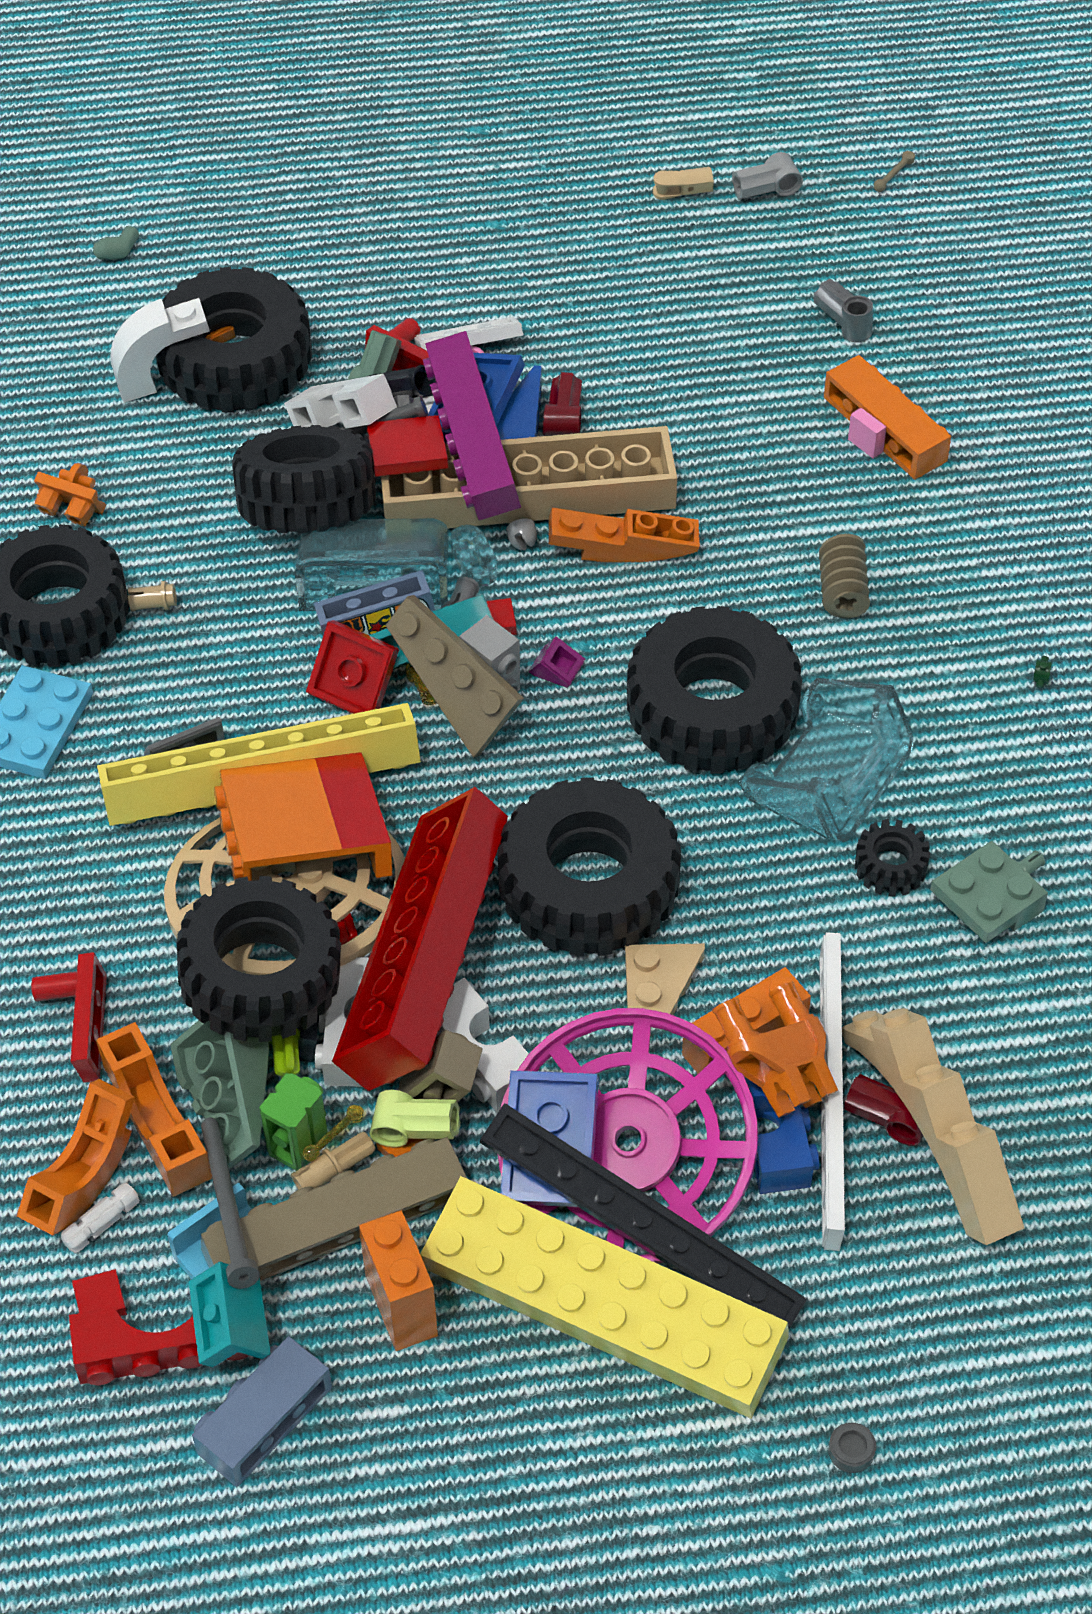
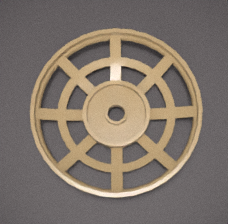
M220 818L203 827L187 841L176 855L167 873L164 887L165 910L171 930L176 938L181 930L183 917L186 912L193 910V903L195 902L193 901L179 910L176 901L175 885L184 864L203 863L199 876L201 896L204 894L212 895L211 877L215 864L232 866L231 856H228L227 851H225V836L211 850H196L209 838L222 831ZM388 831L395 867V888L405 857L399 844ZM368 852L251 868L252 881L259 880V876H270L274 882L281 883L283 879L296 883V889L301 891L303 888H306L317 895V903L323 901L330 891L345 895V899L331 909L332 919L336 922L344 919L357 907L359 902L382 912L363 933L346 944L341 945L340 967L355 960L357 957H364L372 951L390 901L389 898L368 889L371 874ZM356 857L358 871L355 883L335 876L333 861ZM281 872L294 873L293 875L286 878H282L281 876L277 875ZM234 880L231 881V882H229V883H227L226 885H227V886L233 885V884H234ZM255 943L237 947L232 954L228 953L222 959L231 968L251 975L272 974L283 970L296 960L267 961L250 959L249 957Z

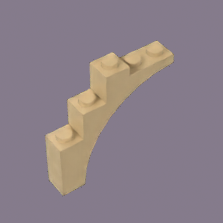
M905 1008L892 1010L884 1015L876 1011H866L852 1018L853 1023L842 1027V1036L845 1044L859 1051L878 1069L911 1113L944 1175L966 1235L984 1245H988L1024 1229L995 1130L974 1121L961 1075L940 1065L926 1017L908 1011Z

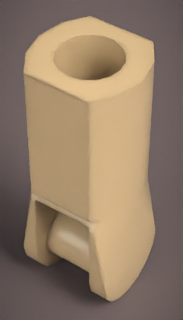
M710 167L680 171H658L653 179L655 184L653 195L657 199L666 200L681 195L713 192L714 180Z

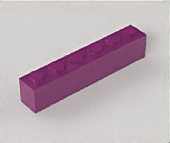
M463 331L425 343L429 358L423 359L428 380L436 379V383L430 384L436 405L442 403L444 405L443 408L437 409L443 430L451 428L452 432L445 435L451 456L458 454L460 458L453 460L459 482L467 481V485L461 487L466 507L475 508L479 521L521 508L467 332Z

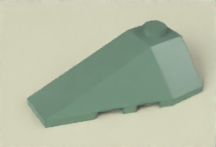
M198 1020L170 1044L176 1076L182 1089L189 1090L194 1099L191 1106L195 1113L202 1115L204 1119L212 1117L218 1122L228 1168H233L260 1146L262 1118L259 1107L264 1102L269 1043L259 1042V1038L248 1037L247 1042L233 1039V1033L226 1031L225 1035H221L210 1029V1021L204 1024Z

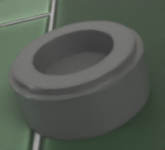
M845 1423L838 1426L831 1434L828 1447L832 1463L840 1470L848 1473L864 1471L871 1465L876 1451V1441L872 1432L858 1423Z

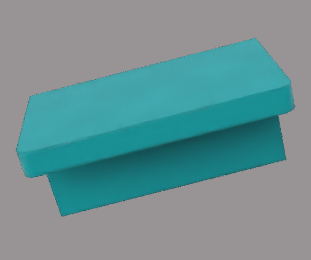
M223 1262L216 1263L189 1281L199 1364L212 1368L237 1352L264 1359L271 1353L260 1277L250 1287L234 1288L229 1285L227 1280L226 1268L229 1264Z

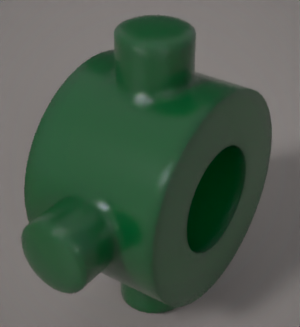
M1042 656L1041 660L1037 659L1033 682H1036V687L1043 688L1044 684L1049 682L1052 662L1048 661L1049 657Z

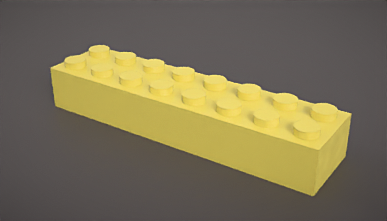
M460 1176L420 1253L428 1271L750 1419L754 1415L789 1338L788 1322L462 1176Z

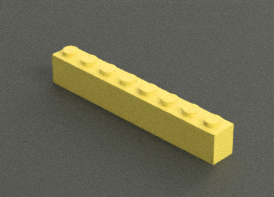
M405 703L97 765L109 825L113 826L132 824L142 819L171 816L181 811L210 808L216 805L214 787L221 786L220 770L358 752H362L368 773L391 768L400 769L411 764L420 763L421 761L416 724L409 704Z

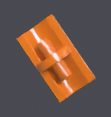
M75 463L70 470L61 469L59 478L38 471L34 482L40 489L34 505L40 512L55 516L61 503H68L69 506L64 515L69 521L84 527L94 512L103 514L106 504L98 500V493L93 489L95 479L88 477L86 465Z

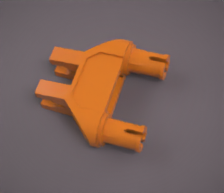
M794 982L782 984L769 992L770 998H772L780 1013V1017L785 1025L784 1027L760 1034L758 1031H754L739 1004L738 998L727 1000L712 1010L730 1043L727 1046V1054L735 1069L761 1087L778 1118L795 1111L794 1107L804 1105L805 1108L814 1106L822 1101L821 1098L838 1091L824 1059L826 1045L824 1027L818 1016L809 1014L794 987Z

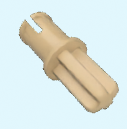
M361 1132L332 1151L325 1148L322 1150L323 1155L305 1167L291 1173V1178L298 1190L308 1186H312L314 1189L330 1182L334 1176L346 1171L371 1155L375 1150L374 1143L367 1133Z

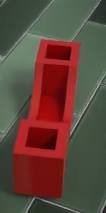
M115 1307L69 1315L73 1364L80 1385L86 1383L104 1385L119 1377L130 1375L148 1377L157 1374L163 1369L174 1367L192 1369L202 1366V1364H199L193 1316L174 1329L164 1332H145L127 1324L120 1317ZM237 1352L227 1358V1360H241L249 1355Z

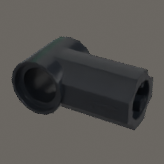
M424 365L379 373L385 375L393 397L397 395H409L411 398L422 396V398L432 395L430 384L436 383V379L428 380Z

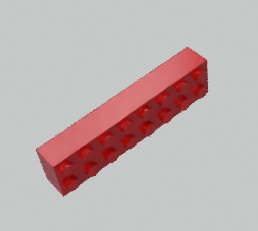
M476 787L420 816L332 1062L367 1091L386 1083L390 1084L397 1078L414 1070L423 1069L432 1058V1047L437 1032L443 1025V1014L448 999L453 994V983L458 968L464 961V950L468 938L475 928L474 920L479 905L484 900V889L488 877L495 867L493 862L498 847L501 845V833L509 817Z

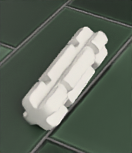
M122 1183L111 1192L113 1195L111 1198L104 1197L78 1218L80 1220L78 1225L72 1223L63 1230L61 1238L65 1246L73 1253L79 1252L89 1244L87 1239L90 1237L93 1239L97 1238L122 1217L120 1214L122 1211L127 1213L135 1207L140 1200L134 1188L128 1183Z

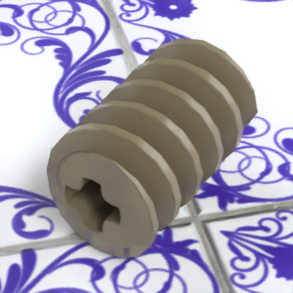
M839 534L830 537L819 549L821 592L823 594L822 604L828 613L839 618L859 617L867 611L870 605L867 557L865 554L866 545L863 539L857 535Z

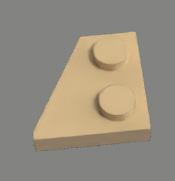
M705 943L629 945L627 947L625 945L627 1008H644L674 1015L678 1008L680 997L685 995L691 983V976L698 963H702L704 959Z

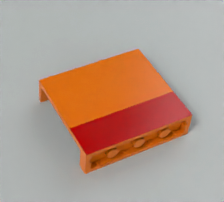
M362 752L220 770L221 786L214 787L216 808L220 812L222 832L225 833L228 856H231L234 880L248 877V881H252L251 868L367 852L376 878L392 876L391 840Z

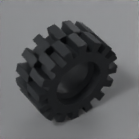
M889 819L882 820L881 828L875 822L870 825L869 831L864 829L861 833V838L858 839L855 869H857L856 875L858 879L864 878L863 885L869 889L874 884L876 885L875 893L881 895L883 889L889 890L888 896L895 897L896 890L900 889L903 896L909 894L910 887L916 890L920 887V881L924 882L930 857V845L928 841L924 842L925 835L922 831L915 834L916 826L911 823L907 828H903V821L896 819L895 826H890ZM884 851H895L904 855L908 861L899 865L887 864L881 861L877 854Z

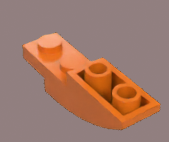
M552 507L549 515V545L581 549V560L597 562H649L665 560L698 552L700 547L699 520L627 509L624 518Z

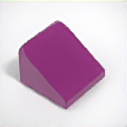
M556 636L542 648L528 672L538 678L567 688L572 683L585 658Z

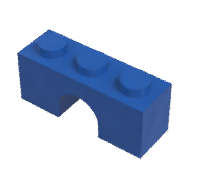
M744 1077L753 1097L757 1118L769 1119L779 1127L773 1132L758 1134V1153L754 1171L759 1194L811 1188L813 1171L819 1170V1155L816 1144L808 1143L806 1133L811 1131L808 1108L797 1106L794 1107L795 1111L778 1118L761 1087Z

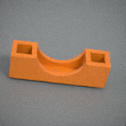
M136 1022L96 1039L103 1067L113 1086L135 1097L129 1116L172 1197L212 1179L207 1152L189 1119L185 1120L174 1104L161 1077L153 1053Z

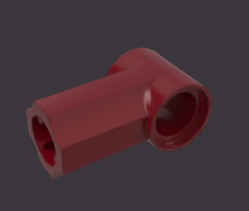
M561 372L558 377L552 378L549 404H545L544 436L580 433L582 380L578 379L574 373Z
M861 1074L855 1077L845 1100L844 1110L884 1126L888 1135L899 1143L909 1146L918 1145L923 1134L895 1090Z

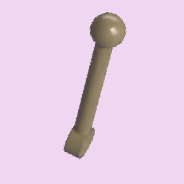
M911 151L903 152L901 161L882 179L874 182V189L877 192L884 191L886 184L906 164L914 163L915 154Z

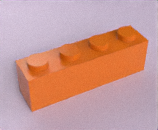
M857 355L826 372L824 398L849 421L851 414L862 408L886 426L883 452L914 480L948 462L951 435L944 427L939 426L920 406L914 404L906 397L899 387L893 385L880 374L875 366L870 365L860 355Z

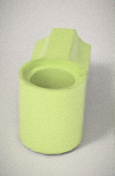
M385 1090L380 1092L377 1097L369 1134L373 1141L386 1147H401L408 1142V1139H442L445 1137L454 1139V1136H458L460 1129V1107L456 1100L414 1099L409 1094L399 1090Z

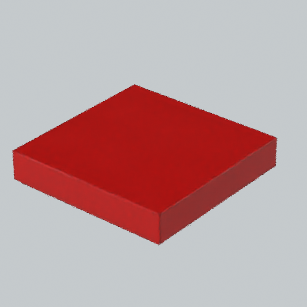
M439 415L379 421L367 425L375 476L448 468V457Z
M335 620L328 621L306 693L353 714L380 709L399 648Z

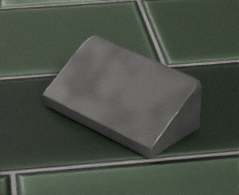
M220 717L214 718L146 747L144 756L225 740L222 720Z

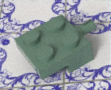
M991 840L932 880L930 890L987 943L1007 928L1016 931L1044 911L1048 892L1030 874L1044 866L1045 859L1042 854L1039 855V851L1035 850L1018 862L1010 858Z

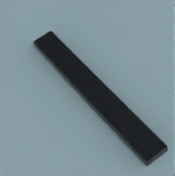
M506 1103L503 1104L480 1139L479 1143L682 1275L787 1321L788 1330L805 1304L806 1297Z

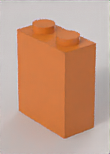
M402 1210L360 1224L359 1232L365 1276L395 1351L437 1337L434 1286Z

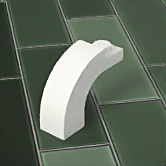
M199 298L166 309L162 299H159L136 311L119 328L112 342L110 358L123 403L157 393L150 368L155 356L162 349L175 342L210 331Z

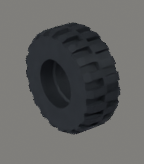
M222 267L220 270L209 272V270L203 271L190 280L187 278L180 282L174 291L170 290L162 300L166 309L199 298L210 330L209 332L170 344L156 355L158 371L163 377L164 383L174 393H177L180 398L190 404L196 403L200 408L210 411L212 409H218L222 412H234V410L245 409V411L257 409V406L263 404L270 405L278 401L279 397L283 394L287 395L295 388L297 381H301L308 370V364L312 358L309 315L301 296L283 279L279 281L275 275L263 271L261 273L255 271L254 268L242 267V269ZM231 326L234 328L235 335L249 336L250 338L238 342L221 343L211 341L205 337L217 329Z
M701 606L691 608L690 611L685 613L676 612L669 615L665 622H658L646 632V637H642L633 649V657L629 660L627 670V711L630 713V723L634 731L641 735V741L651 751L659 752L663 760L673 765L678 763L683 765L686 770L694 772L706 770L711 771V774L724 773L725 770L731 769L736 771L747 769L752 763L756 761L760 763L772 756L774 748L777 750L781 748L790 738V731L797 724L802 689L800 660L793 652V646L783 634L779 635L777 629L766 620L760 621L750 612L744 610L741 612L730 610V607L725 606L709 609ZM702 679H721L737 685L744 692L728 699L710 700L693 695L684 687Z
M584 777L580 781L568 782V780L557 782L553 784L552 788L547 790L542 788L529 797L527 804L523 802L513 811L511 821L504 825L501 833V845L498 847L499 892L501 899L505 902L506 912L512 921L521 924V931L533 940L538 938L543 941V946L557 952L559 949L569 951V954L574 956H584V953H597L598 956L612 954L614 950L620 948L625 950V945L627 947L639 944V939L650 937L660 928V920L668 919L674 909V899L678 897L681 845L677 842L678 833L673 822L668 818L665 819L666 812L655 801H648L643 792L634 787H631V789L622 786L621 782L607 779V782L596 781L594 777ZM597 852L614 858L624 868L615 875L603 880L581 881L564 875L554 866L562 859L576 853Z

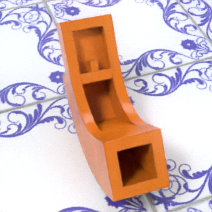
M101 1079L90 1082L77 1126L69 1143L53 1164L45 1170L28 1177L17 1217L51 1235H55L77 1221L89 1209L109 1182L128 1144L132 1131L127 1129L126 1125L135 1099L134 1096Z

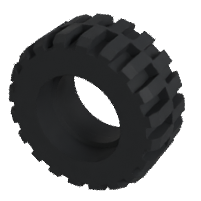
M301 425L291 426V428L283 430L279 428L271 430V433L256 435L253 440L248 439L241 447H238L233 456L232 469L237 510L250 525L254 527L259 526L262 530H277L278 533L297 532V534L315 530H318V532L326 531L335 526L339 528L347 525L349 521L355 522L363 514H367L376 499L372 448L363 436L355 434L354 431L349 429L341 430L336 426L321 427V425H311L310 427H301Z
M59 524V528H50L49 525L38 526L39 530L29 532L27 529L19 532L17 538L14 540L8 538L0 545V649L7 650L8 655L19 661L25 658L28 664L40 666V663H47L48 667H60V663L70 662L71 665L77 664L85 656L92 658L99 654L103 645L108 647L117 638L116 633L122 631L126 623V616L129 613V601L123 568L115 549L110 547L108 542L100 536L95 535L93 537L92 532L80 527L78 530H73L70 525ZM71 587L80 590L73 597L58 603L37 604L29 602L36 594L51 588Z
M259 876V880L248 881V877L237 878L234 880L233 885L227 886L223 883L214 887L211 896L202 895L193 903V910L186 912L181 921V930L177 934L176 942L178 984L181 986V996L185 1004L192 1008V1014L201 1023L205 1024L210 1021L211 1030L221 1035H225L226 1031L233 1033V1039L246 1042L248 1037L259 1038V1042L272 1041V1036L281 1035L282 1039L296 1035V1028L300 1026L304 1030L317 1022V1014L320 1016L325 1014L332 1005V997L337 994L339 987L341 960L340 930L337 922L332 919L331 910L322 901L317 903V895L308 889L303 888L300 891L296 889V883L285 879L281 883L274 882L270 876ZM250 943L277 945L290 952L296 958L291 965L283 970L266 975H251L239 972L228 966L222 959L233 949Z

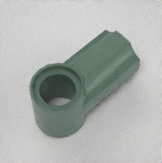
M372 330L360 365L353 368L348 380L391 372L402 341Z

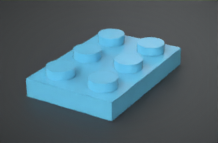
M21 665L0 701V767L46 779L93 695L92 684Z

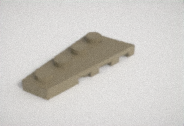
M415 595L407 596L385 626L473 758L480 756L523 701L524 697Z

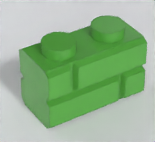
M286 1073L275 1086V1093H270L259 1108L269 1156L297 1171L311 1161L314 1157L313 1151L317 1152L328 1138L326 1111L322 1096L323 1089L316 1081L309 1077L300 1078L293 1073Z

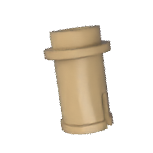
M161 581V585L128 588V594H131L128 595L131 611L164 607L166 611L170 610V606L177 605L175 585L167 584L166 581Z

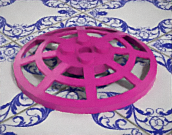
M616 1008L591 1013L567 1023L548 1035L527 1055L517 1071H538L550 1057L566 1073L598 1074L608 1069L630 1066L628 1088L612 1090L605 1094H602L598 1089L593 1160L642 1192L655 1187L669 1204L667 1207L669 1210L710 1236L728 1221L742 1201L753 1176L758 1153V1121L753 1097L743 1074L735 1069L727 1051L711 1035L691 1022L669 1013L644 1008ZM616 1026H633L631 1052L604 1055L580 1066L565 1047L575 1039L600 1029ZM651 1027L663 1029L686 1038L703 1049L713 1060L693 1077L687 1070L675 1062L649 1053ZM652 1068L668 1074L684 1087L665 1102L657 1095L645 1090L647 1069ZM724 1074L732 1083L742 1107L746 1128L745 1141L720 1140L717 1114L706 1091ZM509 1086L504 1094L501 1107L504 1103L508 1105ZM695 1100L705 1120L707 1140L685 1139L681 1136V1130L676 1117ZM626 1130H634L641 1135V1142L633 1151H623L617 1146L618 1137ZM498 1155L499 1168L502 1175L503 1158ZM679 1157L704 1158V1163L698 1177L683 1195L669 1177L676 1167ZM718 1159H743L741 1173L732 1194L719 1213L707 1223L692 1204L699 1199L708 1186L716 1169ZM527 1205L545 1214L559 1207ZM566 1206L584 1221L608 1229L606 1241L624 1248V1236L581 1208ZM650 1253L639 1255L657 1264L663 1263Z

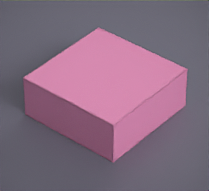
M859 408L851 414L848 440L874 459L884 450L886 426L864 409Z

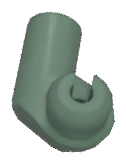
M126 226L119 237H105L96 242L93 246V253L101 260L123 259L128 256L139 238V232L132 226Z

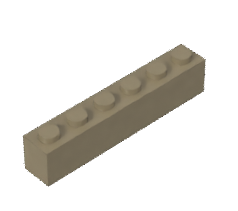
M448 1137L437 1141L434 1139L423 1140L415 1144L410 1152L397 1157L393 1154L382 1156L375 1160L369 1168L356 1173L353 1170L344 1171L334 1176L330 1183L316 1189L312 1186L304 1187L292 1193L288 1200L275 1205L263 1203L251 1209L247 1216L240 1218L248 1257L257 1263L260 1281L361 1241L360 1224L402 1210L408 1222L445 1207L460 1176L467 1178ZM222 1220L213 1223L206 1229V1232L201 1234V1251L209 1268L218 1262L231 1263Z

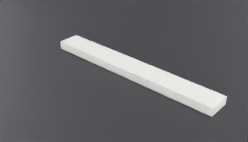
M826 932V935L823 936L819 956L820 1022L826 1033L824 1059L838 1091L821 1098L822 1247H824V1250L840 1251L845 1231L841 934Z

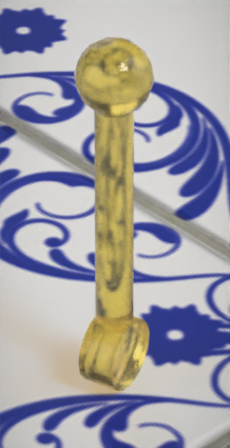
M358 1105L349 1106L346 1116L314 1145L310 1144L304 1148L303 1157L310 1162L317 1160L320 1155L319 1151L349 1124L362 1121L363 1108Z

